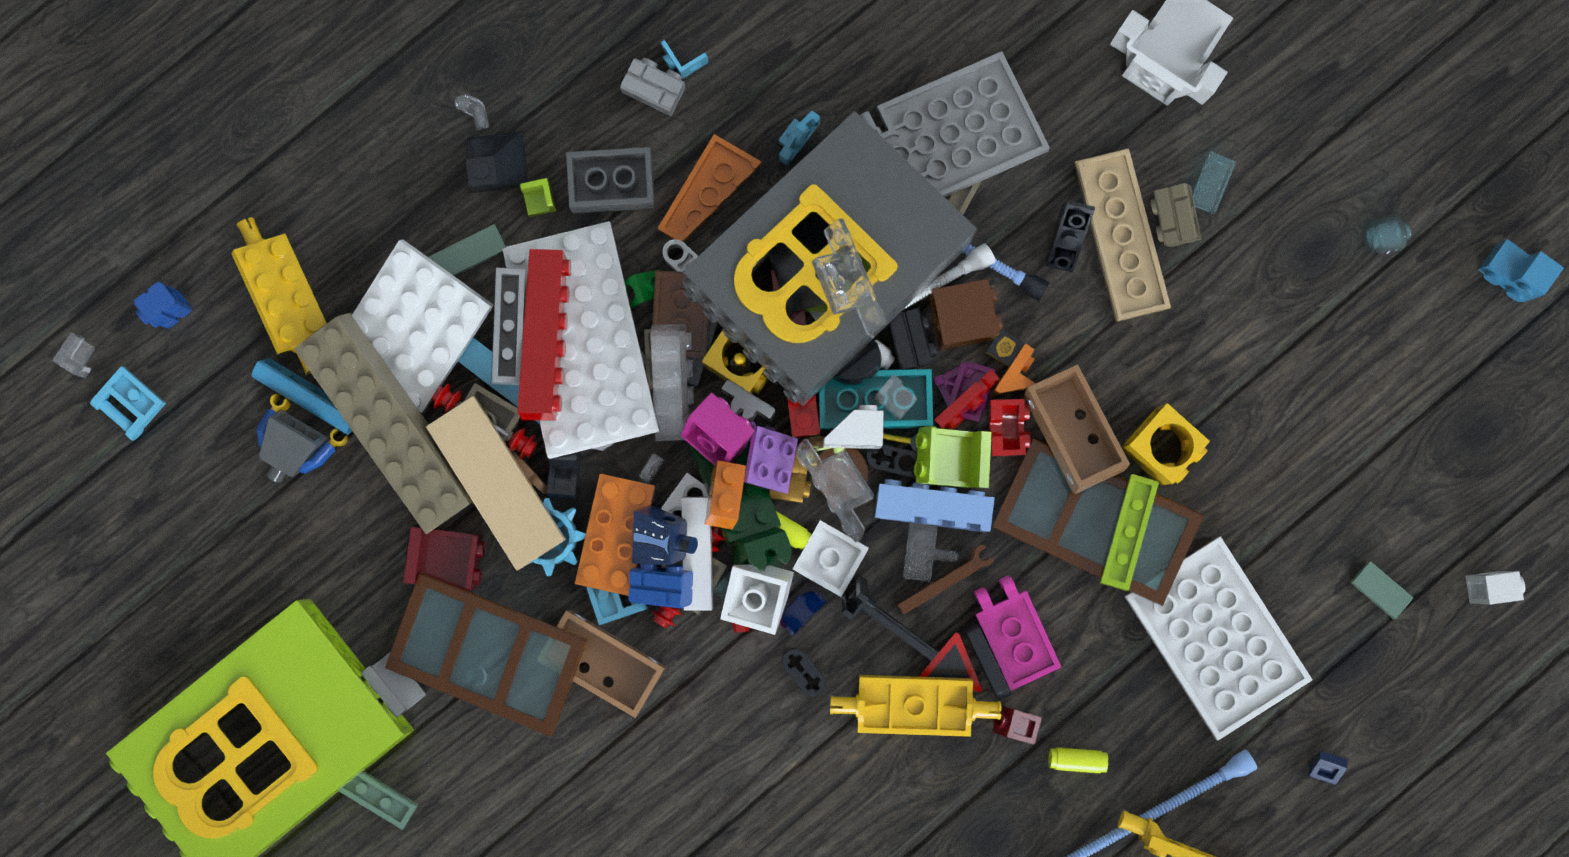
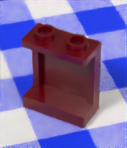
M411 527L403 583L416 584L418 575L424 573L466 591H475V587L480 586L482 569H478L479 558L484 557L486 547L485 541H482V535L435 529L425 534L422 528Z

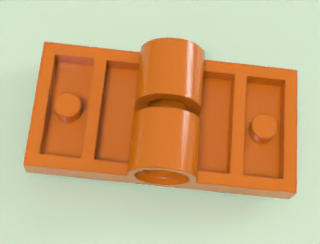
M604 474L599 475L575 584L629 596V571L638 566V564L632 563L634 511L652 504L655 491L654 485Z

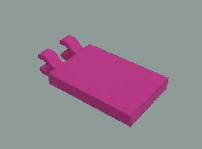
M1007 575L998 580L1007 597L1006 599L992 604L984 587L973 591L982 609L974 614L1010 691L1061 668V665L1027 591L1023 590L1018 593L1011 576Z

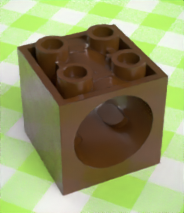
M988 279L933 289L928 297L939 351L993 341L999 335V330L1003 329L1000 313H995L994 302H997L996 290L994 285H989Z

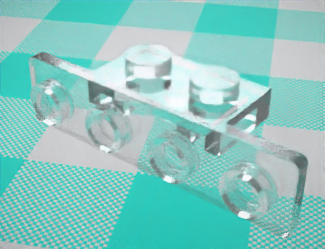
M840 218L824 230L833 254L819 256L812 261V264L833 315L857 310L866 334L871 335L885 326L887 321L863 267L861 257L855 248L850 231L844 219Z
M809 440L801 441L796 450L799 462L803 467H807L811 473L815 487L818 490H822L827 498L828 507L840 518L844 532L851 536L855 543L860 541L865 528L853 509L872 500L874 497L873 492L845 449L821 461Z

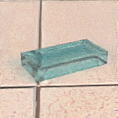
M1214 152L1208 154L1192 193L1195 207L1212 214L1216 213L1236 164L1235 161Z

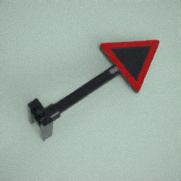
M861 575L855 578L856 590L851 594L846 591L843 593V615L851 621L859 611L865 615H870L930 659L917 677L972 678L973 691H982V686L958 631H955L944 645L937 650L878 607L876 601L869 597L868 581Z

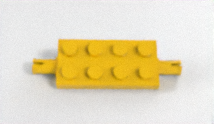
M248 218L249 222L244 219L237 223V227L240 229L247 246L234 249L231 254L277 354L285 351L297 353L294 348L327 323L286 234L262 239L254 218ZM297 354L305 371V375L311 374L310 370L307 368L305 363Z
M859 675V694H856V697L831 696L830 714H855L858 717V733L971 736L972 721H975V718L1001 719V701H976L973 698L972 678Z
M1125 810L1120 815L1118 827L1138 834V839L1145 844L1144 848L1156 856L1166 857L1169 854L1171 857H1216L1165 837L1158 824L1153 822L1150 817L1145 819L1128 813Z

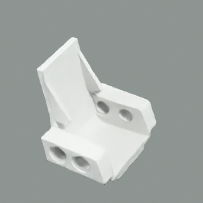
M1166 0L1149 26L1148 19L1132 10L1110 45L1126 54L1127 69L1122 76L1168 106L1175 98L1186 95L1203 105L1215 93L1228 73L1212 61L1204 65L1203 63L1215 48L1233 17L1207 0Z

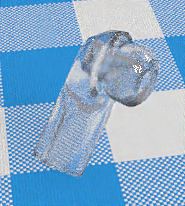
M468 94L456 97L455 107L473 116L477 130L486 129L490 126L484 103L481 100Z

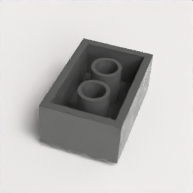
M650 147L566 152L569 208L573 214L655 209L653 157Z

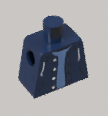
M652 505L634 511L632 563L670 565L685 559L686 553L694 554L697 550L698 540L696 537L687 536V522L685 519Z

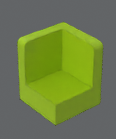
M547 178L520 184L529 217L556 211L551 184Z

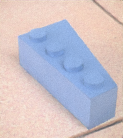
M885 479V484H878L874 518L977 532H990L994 497H986L985 492L968 490V494L957 493L956 488L941 487L940 491L929 490L930 485L913 483L912 487L901 486L902 481Z

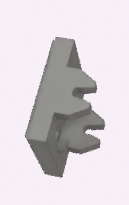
M727 380L723 385V393L733 399L731 410L739 416L743 412L742 416L751 421L758 414L767 421H772L775 416V408L730 380Z

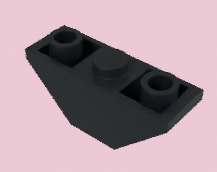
M1068 200L1062 204L1055 225L1046 267L1073 273L1095 211L1094 206Z

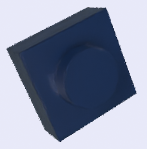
M1320 751L1309 767V776L1336 785L1347 769V759Z

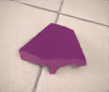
M963 362L953 370L933 379L949 407L975 382L978 383L992 368L972 362ZM991 389L983 397L985 399L984 403L976 410L972 411L970 409L962 416L964 419L981 424Z

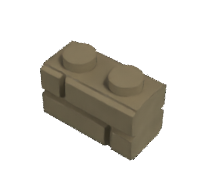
M1183 183L1153 191L1155 198L1151 199V207L1154 215L1159 216L1160 225L1156 226L1159 241L1164 242V246L1173 247L1201 240L1191 185Z

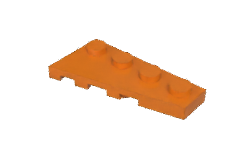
M714 134L657 228L658 231L672 239L685 242L762 162Z

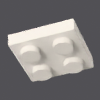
M819 521L793 570L842 597L869 548L828 524Z

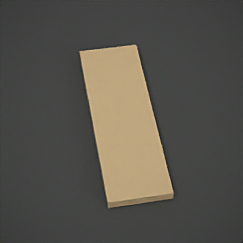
M1129 148L1075 161L1074 165L1085 205L1095 207L1090 226L1115 321L1119 322L1170 309L1171 305Z
M472 396L426 426L516 571L566 540L475 396Z

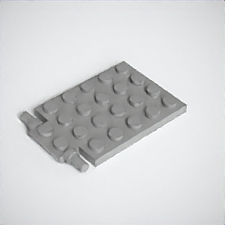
M1002 51L878 105L877 112L887 130L882 133L880 127H876L869 111L860 115L944 197L1044 154L1050 149Z

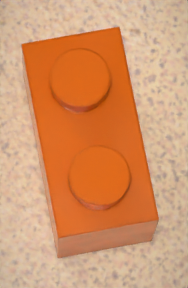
M717 461L712 471L704 525L733 530L739 518L745 465Z

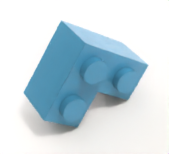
M1506 239L1496 244L1478 270L1484 274V278L1489 283L1500 285L1507 290L1506 294L1511 299L1518 302H1526L1545 295L1564 267L1542 251L1529 255Z

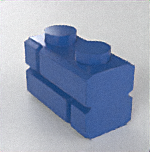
M156 282L148 289V293L144 292L134 300V304L138 308L135 311L137 316L145 324L150 323L155 328L162 326L170 329L179 322V317L183 319L192 311L191 305L179 290L160 282Z
M640 564V566L629 571V601L631 603L684 608L691 605L693 572L683 570V565L670 564L666 565V568H659L657 564Z

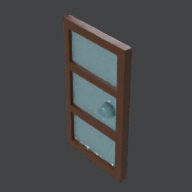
M1034 437L1030 440V448L1023 459L992 528L1101 578L1129 480L1116 475L1074 495L1048 443ZM1156 493L1129 592L1161 607L1164 605L1197 529L1203 521V514Z
M420 573L385 668L550 737L553 736L582 654L587 645V639L427 574Z

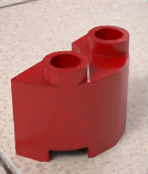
M1024 399L990 400L988 430L991 432L992 456L1026 455V448H1030V432L1024 431V420H1029L1030 418L1029 404L1025 403Z

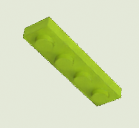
M1134 474L1130 475L1100 583L1125 591L1129 590L1158 488V481Z

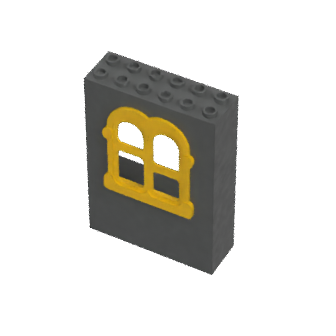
M854 111L683 270V293L692 303L697 301L704 308V315L712 323L717 321L724 328L723 333L731 342L735 343L737 341L744 348L743 353L751 362L755 363L757 361L765 368L763 372L773 383L778 381L785 388L783 392L793 403L798 401L804 406L969 247L977 228ZM810 212L818 213L837 233L836 237L818 254H812L792 234V229ZM777 243H784L803 261L804 267L779 290L773 292L762 291L752 281V269ZM844 245H850L870 264L871 268L843 296L836 297L816 278L815 273ZM803 285L808 286L828 307L827 311L817 321L805 326L792 322L787 316L785 309L789 297Z

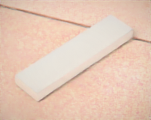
M709 497L681 498L682 518L687 522V536L696 537L698 540L695 553H686V557L683 559V570L693 572L692 603L684 607V610H713L712 526L704 525Z

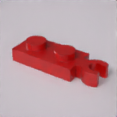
M991 369L978 383L975 382L934 420L942 429H955L963 422L964 418L962 416L970 409L974 411L984 403L985 399L983 397L987 394L986 392L998 384L1001 379Z

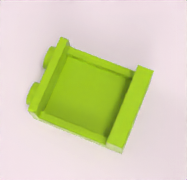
M935 426L919 428L915 441L918 448L917 461L914 466L916 484L970 489L989 488L991 432L939 429Z

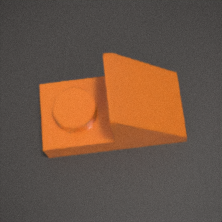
M1026 343L1022 346L1016 358L1002 376L1001 381L992 391L993 394L1002 395L1023 391L1027 387L1036 384L1020 374L1021 370L1026 373L1035 360L1031 357L1035 349Z

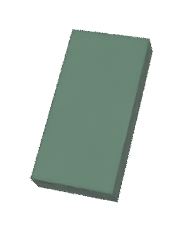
M1367 561L1350 581L1352 585L1392 619H1396L1413 599L1410 594L1371 561Z

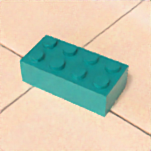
M932 369L878 370L874 377L871 379L868 377L863 380V383L857 385H846L832 378L818 391L820 430H834L854 410H858L860 405H876L877 411H883V429L933 426Z

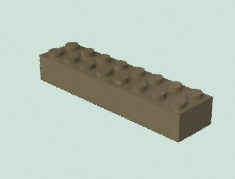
M350 313L335 317L294 348L425 534H428L473 502L427 430L428 422Z

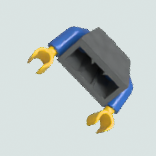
M274 394L270 398L272 408L267 409L256 430L258 445L261 448L259 457L271 465L267 477L274 482L280 483L285 475L294 477L299 473L306 474L322 466L335 452L336 446H344L347 443L348 436L346 435L342 441H335L334 436L340 430L334 429L330 433L331 440L326 442L327 437L285 412L290 407L289 399L285 398L283 404L277 406L280 395Z

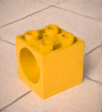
M722 330L702 360L704 367L723 380H730L751 394L754 392L759 394L767 382L763 372L765 368L762 366L756 373L753 374L751 372L742 376L731 373L726 368L729 365L727 356L724 355L733 342L725 336Z
M1166 403L1156 407L1121 448L1127 456L1162 486L1172 485L1175 482L1178 484L1188 474L1187 466L1194 461L1197 463L1207 453L1208 450L1205 446L1210 441ZM1159 427L1160 431L1172 430L1181 441L1182 453L1176 464H1160L1151 453V437Z

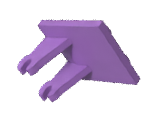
M748 420L755 431L749 440L751 444L744 482L788 494L798 439L778 433L770 426H765L764 428L756 426L754 421Z

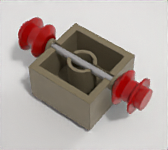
M474 383L464 401L475 396L510 452L519 451L521 460L525 456L530 457L538 443L534 441L536 435L528 438L525 436L524 428L518 430L524 421L517 413L518 408ZM447 384L445 387L439 386L432 397V401L435 402L434 408L444 407V414L463 403L461 401V391L450 392V384Z

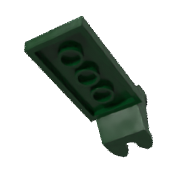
M749 442L732 463L747 465L750 449ZM688 443L709 496L712 471L715 466ZM745 482L743 483L737 523L733 530L721 528L727 545L733 544L734 565H751L759 572H764L768 565L781 568V562L787 564L792 553L785 530L780 529L781 523L768 490Z

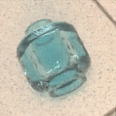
M1399 216L1375 219L1371 223L1370 228L1366 230L1367 243L1370 249H1374L1378 254L1402 251L1407 245V239L1411 238L1410 226L1408 223H1404Z

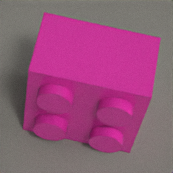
M711 393L689 416L680 436L715 466L718 460L732 463L745 449L755 430L746 418L735 414L723 398L716 397Z

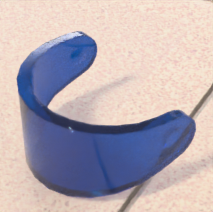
M814 591L804 593L786 608L781 616L780 625L794 637L799 629L826 603V600Z

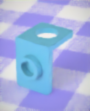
M661 41L662 49L666 54L663 56L666 65L670 70L676 69L677 73L682 76V79L708 63V56L706 53H703L684 66H681L666 41Z

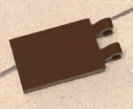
M977 545L973 547L968 560L896 602L895 605L900 613L906 614L974 573L979 568L992 564L994 561L992 557H988L983 561L979 558L980 551L984 550L986 546Z

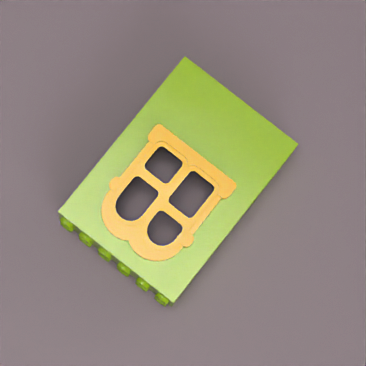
M303 599L292 603L106 754L110 758L109 764L113 770L119 774L121 773L128 781L126 785L131 793L139 796L145 803L144 808L149 816L154 819L157 818L163 826V834L170 841H175L181 849L179 851L181 857H258L329 800L359 773L366 770L413 732L414 729L403 715L396 717L386 703L380 698V695L376 693L368 680L364 678L361 672L366 668L311 599ZM243 703L261 724L262 729L260 733L241 748H236L219 728L218 720L236 705ZM201 733H208L224 753L225 760L196 783L188 784L180 781L173 771L175 756ZM272 740L290 761L291 768L260 794L255 795L238 776L236 767L263 744ZM220 779H225L243 801V807L230 818L216 821L210 819L205 814L202 808V799L205 792Z

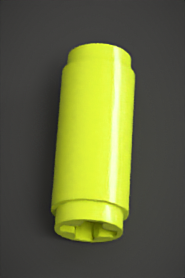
M776 511L781 523L780 529L785 530L790 545L796 549L803 550L812 534L806 528Z
M1056 747L1049 750L1048 764L1049 768H1054L1055 770L1106 773L1108 754L1098 750Z

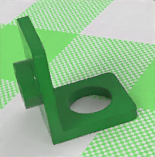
M655 270L634 274L624 281L626 290L630 285L635 293L633 301L628 296L631 309L644 301L654 299Z

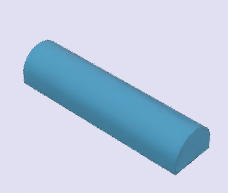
M271 358L257 361L252 372V378L343 433L349 435L352 432L324 390Z

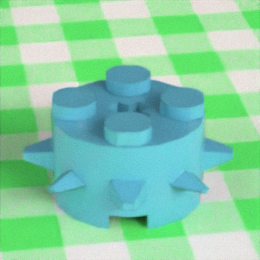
M545 498L543 504L566 540L532 562L542 564L546 575L552 576L555 564L562 563L563 561L573 565L577 563L573 552L577 542L585 539L586 533L576 530V526L572 521L576 512L574 508L562 513L561 511L554 510L550 499Z

